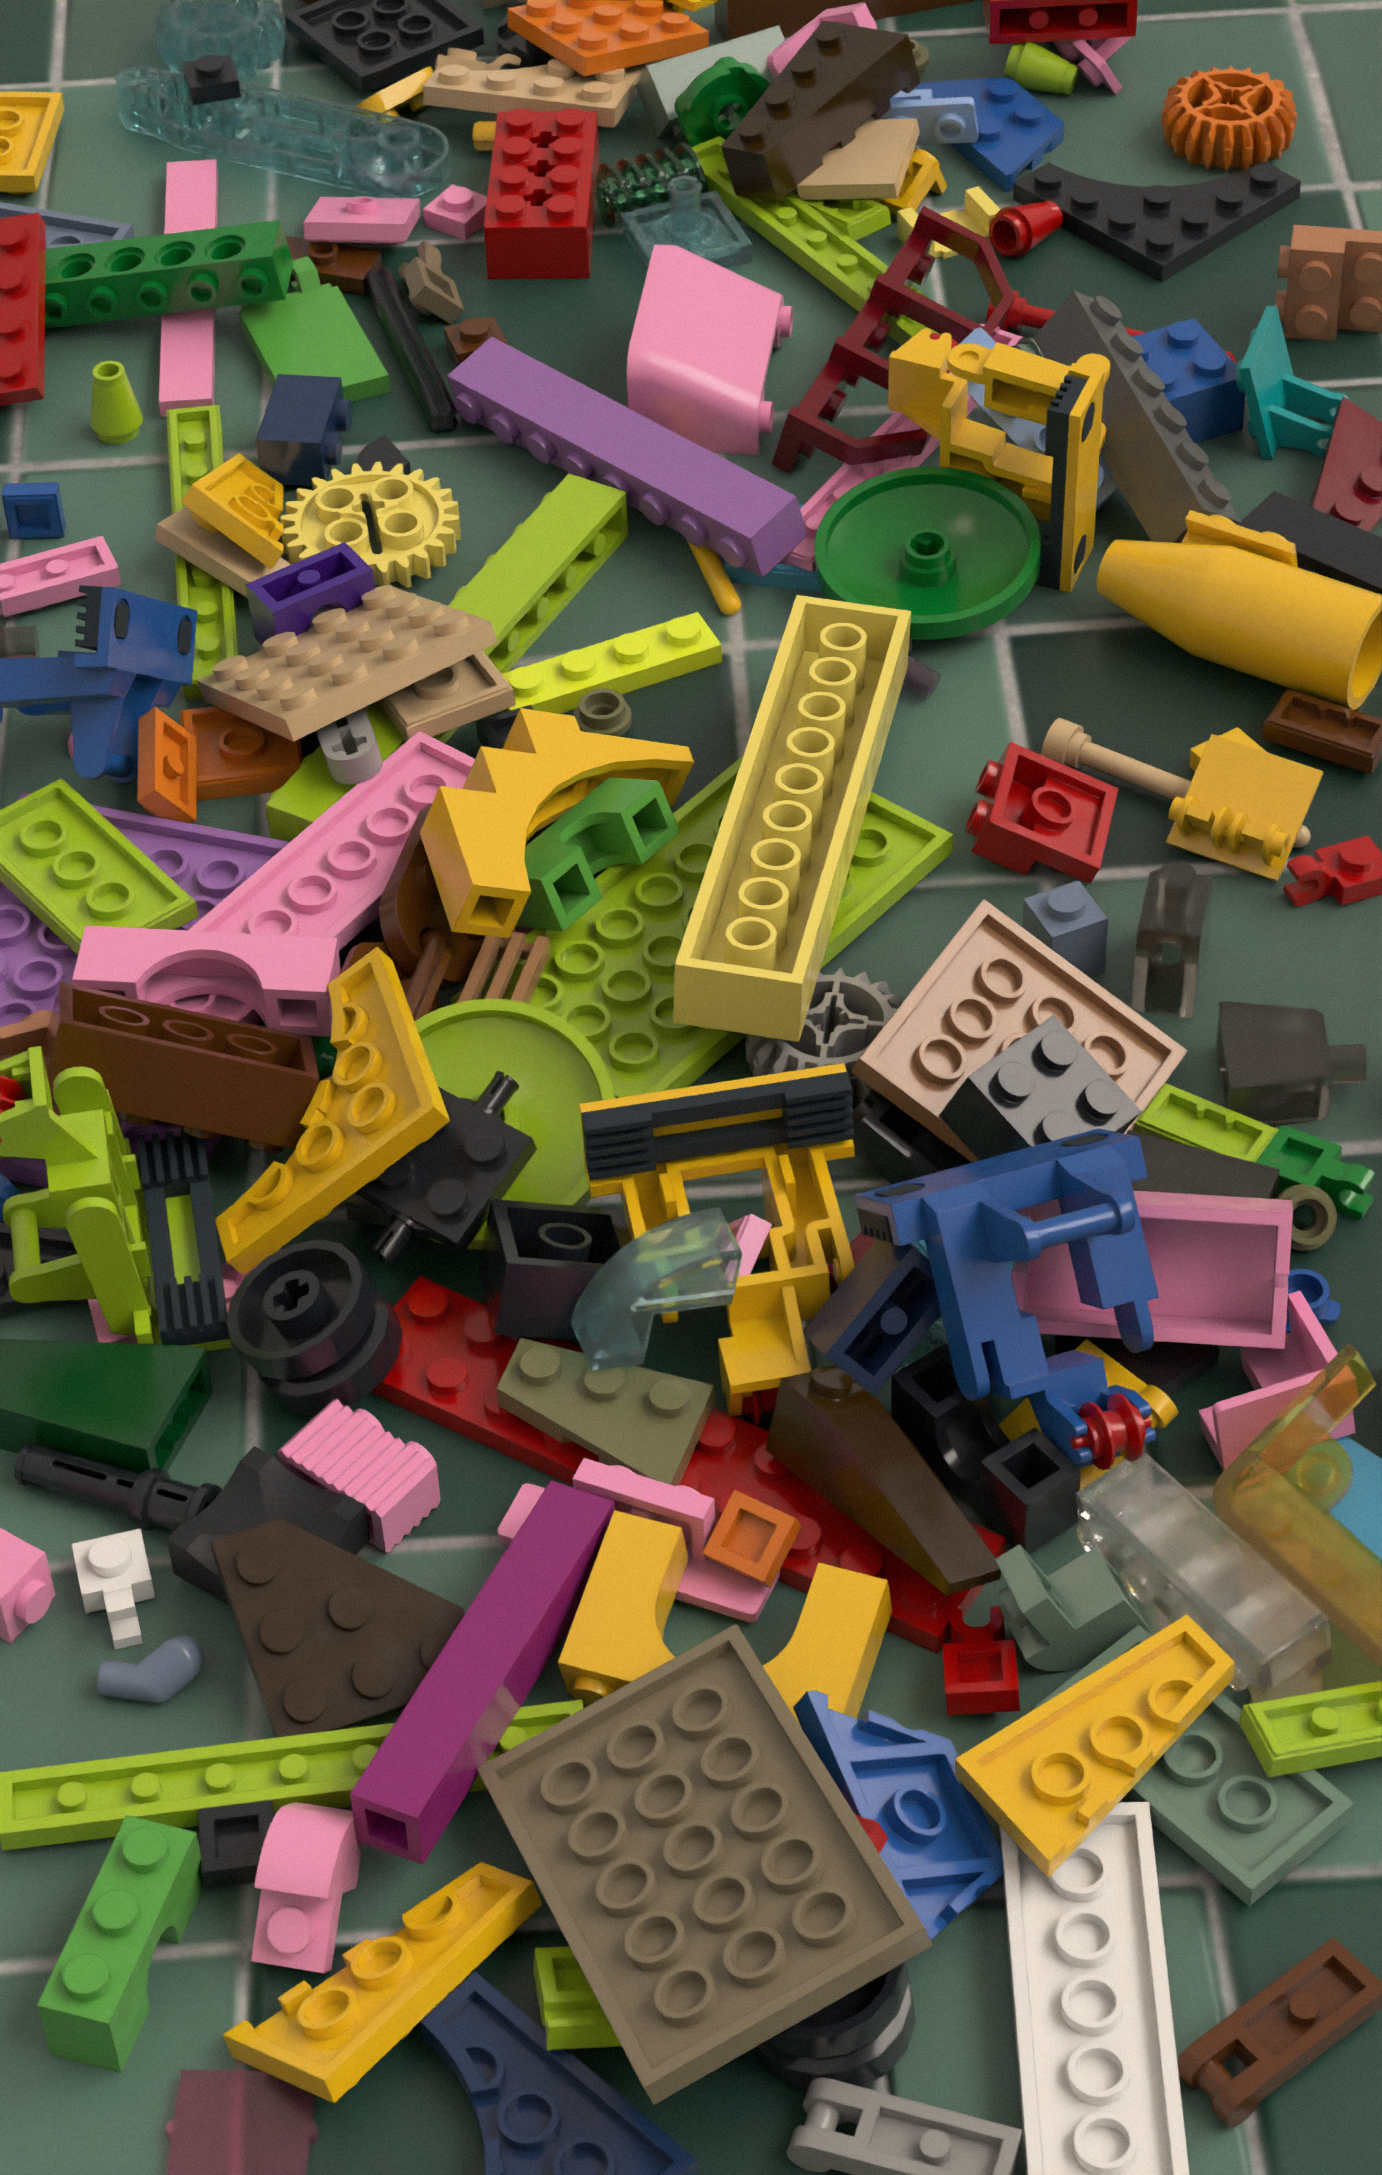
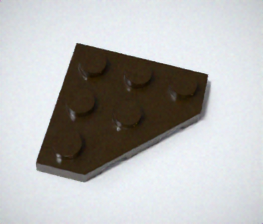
M282 1519L212 1541L210 1544L212 1555L275 1738L341 1730L406 1707L465 1615L462 1607Z

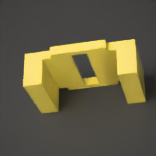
M977 186L965 190V210L957 211L954 209L940 215L990 241V223L1001 209ZM911 207L897 211V237L903 244L913 231L918 214ZM935 241L932 242L928 253L936 258L942 257L943 259L959 255V253Z

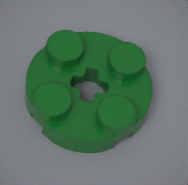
M734 57L720 58L712 67L699 74L689 84L687 89L676 98L674 110L678 115L679 128L682 135L691 147L718 136L727 140L771 84L756 67L748 63L738 62ZM733 103L734 113L728 118L723 114L718 116L724 106Z

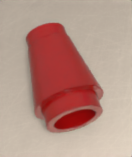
M1052 201L1002 208L990 223V241L1000 254L1022 257L1061 227L1063 221L1062 212L1059 206Z

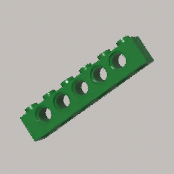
M274 220L45 249V329L285 300L293 268V260L281 221Z

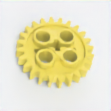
M376 462L371 471L363 472L358 464H353L352 472L348 475H344L337 469H332V480L328 482L317 477L312 478L313 491L298 488L296 490L297 501H287L285 504L287 514L280 517L283 524V534L281 537L284 554H288L290 564L345 542L373 569L374 583L379 585V587L391 585V582L398 581L406 588L412 587L411 576L414 574L425 579L431 578L430 565L444 568L447 565L446 554H456V540H461L458 502L452 499V490L450 488L441 489L438 477L424 481L422 469H417L409 475H405L403 464H397L390 472L383 471L381 462ZM366 501L370 504L375 536L380 546V554L372 552L365 514L362 512L361 502Z

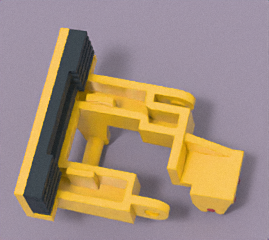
M929 328L922 329L896 351H892L889 356L888 409L903 413L940 441L939 467L962 469L991 478L1018 495L1029 507L1035 518L1050 522L1049 529L1046 531L1044 539L1041 540V563L1038 585L1070 593L1094 547L1099 457L1106 439V427L1101 422L1105 384L1110 375L1109 359L1100 354H1086L1080 357L1076 363L1072 362L1071 366L998 342H996L993 349L970 343L959 345L952 339L949 333L939 335L938 333H932V330ZM968 381L985 385V408L1045 425V455L1006 442V432L967 419Z
M844 1063L579 1104L584 1167L591 1198L620 1193L629 1236L641 1271L640 1286L643 1297L657 1295L664 1324L678 1322L675 1289L702 1285L700 1260L709 1240L697 1241L683 1181L761 1169L765 1221L772 1223L757 1259L769 1257L771 1271L725 1279L727 1319L731 1337L718 1339L722 1392L727 1404L729 1417L750 1415L752 1424L757 1427L763 1412L774 1411L781 1379L812 1371L801 1321L813 1319L830 1298L827 1264L832 1263L838 1287L855 1267L826 1163L829 1160L854 1157V1144L852 1140L854 1139L852 1129L854 1128L852 1119L853 1099L851 1096L853 1095V1089Z

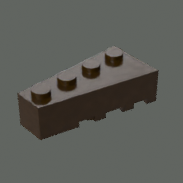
M822 21L721 146L735 195L779 203L797 188L799 183L823 165L821 157L825 153L838 147L844 148L856 138L854 132L856 127L870 116L876 120L891 109L889 100L901 90L909 94L920 85L909 35L839 22Z

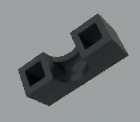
M946 1343L891 1376V1416L918 1447L932 1469L1000 1535L1006 1537V1540L1013 1547L1020 1544L1028 1554H1031L1078 1523L1081 1470L1035 1427L1011 1441L1003 1433L993 1416L989 1394L987 1397L975 1401L966 1399L956 1381L949 1347Z

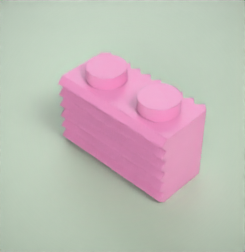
M338 1399L332 1400L277 1451L279 1462L299 1478L322 1490L335 1494H346L365 1504L370 1535L368 1542L385 1553H391L394 1545L400 1544L404 1535H410L413 1526H419L422 1517H428L431 1509H436L441 1501L437 1464L427 1449L414 1441H409L404 1445L400 1438L395 1439L389 1431L385 1432L380 1422L371 1413L364 1409H357L355 1412H352L348 1405L343 1406Z

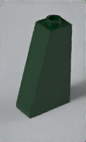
M0 1339V1449L17 1454L20 1453L25 1444L33 1441L41 1446L93 1459L100 1463L139 1474L151 1468H159L168 1472L213 1394L207 1354L204 1348L189 1345Z

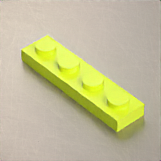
M698 612L677 617L671 621L633 633L623 634L617 638L503 673V677L514 690L516 705L502 710L501 713L531 705L537 711L562 714L576 709L581 697L595 689H611L624 694L721 663L722 645Z

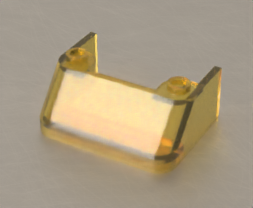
M1348 1343L1222 1472L1214 1487L1213 1501L1215 1509L1224 1523L1382 1670V1560L1330 1513L1334 1506L1349 1491L1353 1482L1354 1470L1346 1450L1329 1433L1376 1386L1359 1352Z

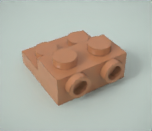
M1294 225L1291 246H1280L1277 278H1288L1287 290H1277L1275 301L1280 321L1284 322V337L1336 341L1337 329L1382 332V231Z

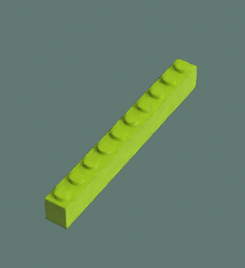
M568 474L552 492H548L544 496L541 504L527 520L517 525L512 536L495 554L487 558L483 568L473 579L457 591L454 599L448 605L449 607L463 610L466 613L491 621L498 643L483 649V652L501 674L508 672L629 536L626 492ZM376 701L366 706L365 710L383 762L406 741L381 705ZM459 727L435 735L432 738L445 744ZM321 746L313 753L308 754L302 761L300 768L281 788L276 789L271 794L265 810L270 838L291 842L358 784H341L334 781L330 775Z

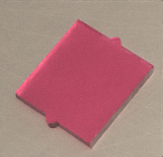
M181 2070L175 2117L165 2127L167 2137L171 2141L167 2175H307L310 2144L317 2142L319 2139L317 2125L313 2123L316 2095L263 2071Z

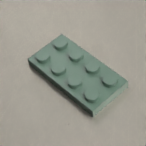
M1137 1625L1039 1702L1036 1708L1152 1635L1140 1625ZM1220 1693L1123 1799L1127 1802H1149L1151 1823L1250 1907L1346 1826L1353 1818L1355 1803L1314 1769L1268 1778L1238 1723L1242 1709Z

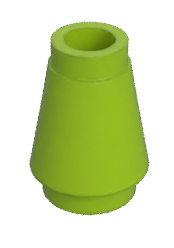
M1027 42L1026 44L1014 43L1007 58L1003 77H1011L1024 89L1071 95L1079 74V66L1071 64L1069 61L1034 42Z
M117 361L101 362L92 370L90 426L97 433L99 439L105 443H126L138 435L139 427L143 422V415L125 373L124 366Z

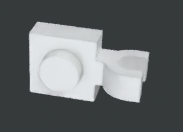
M141 1528L73 1543L72 1549L85 1612L91 1613L106 1609L115 1650L143 1644L135 1602L155 1598Z

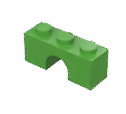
M609 777L525 846L524 861L531 893L517 921L516 927L565 931L603 898L594 879V874L618 864L642 865L680 833L659 781Z
M129 1815L125 1816L37 2004L51 2055L122 2073L151 2008L147 1994V1979L155 1947L159 1939L180 1944L205 1888L201 1871L202 1857L196 1832Z

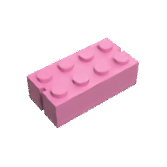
M1133 1191L1159 1298L1147 1301L1154 1330V1341L1285 1349L1288 1302L1287 1274H1289L1293 1220L1292 1200ZM1058 1199L1015 1210V1212L1030 1218L1033 1222L1062 1215ZM1068 1242L1042 1249L1041 1255L1037 1259L1026 1262L1014 1261L1011 1278L1019 1310L1036 1315L1040 1334L1122 1339L1117 1326L1114 1307L1103 1310L1081 1303Z

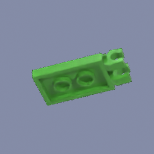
M308 256L293 260L291 273L296 281L291 282L293 293L286 294L285 300L241 306L242 311H239L241 329L273 387L278 374L341 377L344 400H351V402L390 392L389 375L338 286L332 287L330 283L321 285L317 269Z

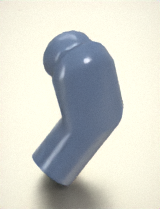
M184 1635L164 1642L139 1664L104 1660L98 1674V1694L100 1696L150 1703L166 1702L191 1682L200 1672L204 1658L203 1649L194 1638Z

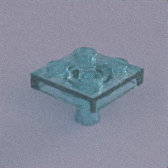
M679 176L669 182L670 202L621 213L622 232L647 271L655 244L677 245L728 270L733 266L753 262V244L718 192L715 190L700 194L702 190L701 183L692 176Z

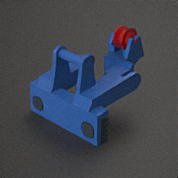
M79 585V592L87 594V599H78V606L85 607L86 613L77 612V619L85 621V626H76V633L84 634V640L75 639V646L94 650L97 653L58 650V657L0 659V722L3 719V708H16L21 713L30 716L71 715L74 743L73 764L76 772L88 779H99L107 775L114 782L130 784L138 779V718L154 707H170L180 687L192 685L197 610L114 587Z
M1098 1128L855 1194L862 1235H868V1237H874L882 1241L887 1240L888 1243L894 1242L895 1245L899 1246L925 1239L956 1381L966 1399L969 1401L987 1397L989 1392L1011 1400L1027 1395L1042 1434L1078 1468L1094 1464L1100 1470H1108L1113 1466L1115 1457L1122 1456L1129 1462L1140 1459L1143 1453V1446L1156 1440V1433L1151 1428L1149 1416L1152 1411L1149 1403L1134 1390L1119 1385L1108 1387L1102 1358L1077 1350L1046 1358L1036 1315L1019 1310L1007 1262L1015 1260L1026 1262L1040 1257L1042 1249L1068 1242L1081 1303L1103 1310L1114 1307L1119 1333L1126 1347L1133 1353L1149 1350L1153 1346L1154 1330L1147 1301L1159 1298L1131 1183L1148 1177L1138 1136ZM1058 1199L1062 1215L1033 1222L1030 1218L1018 1214L1015 1210Z

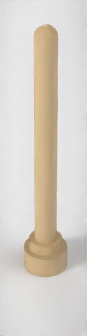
M1057 718L1047 732L1041 755L1068 767L1072 766L1078 769L1085 765L1172 800L1176 796L1185 798L1191 781L1092 743L1091 736L1084 733L1081 725L1063 718ZM1301 826L1293 847L1302 848L1309 843L1311 835L1306 826Z

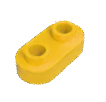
M426 67L355 106L351 111L360 127L365 128L371 125L374 132H377L400 118L397 111L409 106L413 113L427 106L423 105V85L434 73L432 67Z

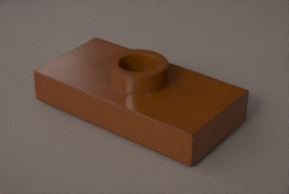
M285 236L292 260L308 256L317 269L320 284L330 283L332 287L338 286L342 292L365 295L368 284L365 278L367 272L371 269L378 271L382 267L380 250L341 245L335 242H307L303 238ZM292 273L290 276L289 283L296 281Z
M1287 689L1263 724L1262 739L1369 774L1373 773L1382 759V719L1297 691Z

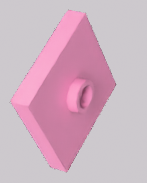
M366 196L320 197L303 222L304 240H307V242L404 244L420 218V199L373 198Z

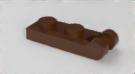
M1332 1937L1188 2046L1177 2059L1179 2079L1191 2090L1200 2088L1212 2100L1211 2111L1227 2127H1236L1255 2111L1260 2101L1382 2008V1982L1335 1937ZM1233 2055H1236L1248 2067L1235 2078L1222 2066Z

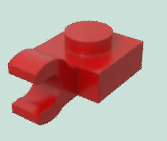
M1368 835L1317 849L1314 852V857L1301 855L1287 862V868L1297 882L1284 885L1283 891L1294 906H1306L1317 899L1333 895L1341 906L1382 895V852Z

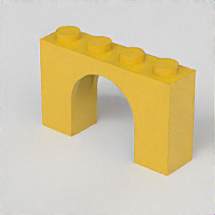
M614 1510L558 1660L566 1691L571 1693L576 1700L582 1699L584 1705L589 1706L675 1658L664 1644L663 1635L666 1621L689 1560L682 1527ZM818 1562L792 1638L775 1658L763 1665L799 1725L800 1723L793 1707L806 1691L814 1690L828 1695L829 1709L857 1719L892 1613L888 1580Z

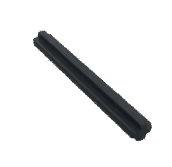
M382 267L378 271L369 270L365 276L368 283L366 289L430 428L438 433L442 432L445 428L453 430L458 424L455 416L457 409L454 407L449 392L392 271L386 267Z

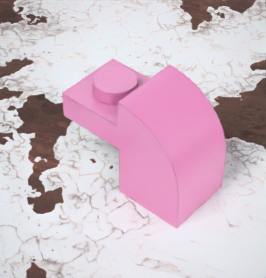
M298 1802L284 1805L277 1811L262 1847L254 1888L261 1889L251 1961L320 1973L332 1970L342 1894L357 1888L363 1843L356 1840L352 1811Z

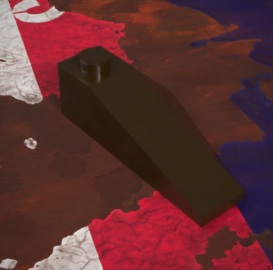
M835 1366L817 1367L813 1371L781 1379L766 1445V1451L945 1595H951L1000 1580L1001 1570L991 1550L918 1447L877 1398L854 1382L850 1374Z

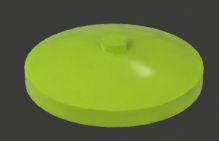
M489 998L459 1002L439 1008L414 1021L438 1087L458 1098L477 1101L494 1077L496 1071L503 1072L505 1076L509 1075L519 1085V1089L515 1091L500 1112L499 1117L504 1123L532 1137L537 1150L501 1200L585 1206L590 1201L591 1195L584 1167L579 1104L615 1098L608 1070L600 1055L587 1038L569 1022L556 1014L532 1004L509 999ZM487 1221L467 1249L482 1250ZM430 1239V1240H432V1241L441 1243L440 1241H438V1240H436V1239Z

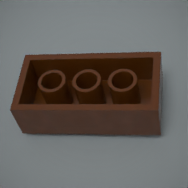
M59 982L42 1050L51 1098L54 1104L56 1102L53 1095V1081L56 1076L68 1068L87 1067L94 1069L101 1075L105 1088L109 1091L114 1110L117 1112V1116L124 1121L145 1126L153 1125L155 1120L181 1125V1129L185 1133L203 1139H216L219 1137V1134L245 1139V1143L254 1149L269 1153L281 1152L283 1147L296 1149L299 1139L306 1131V1128L300 1122L312 1101L319 1082L311 1037Z

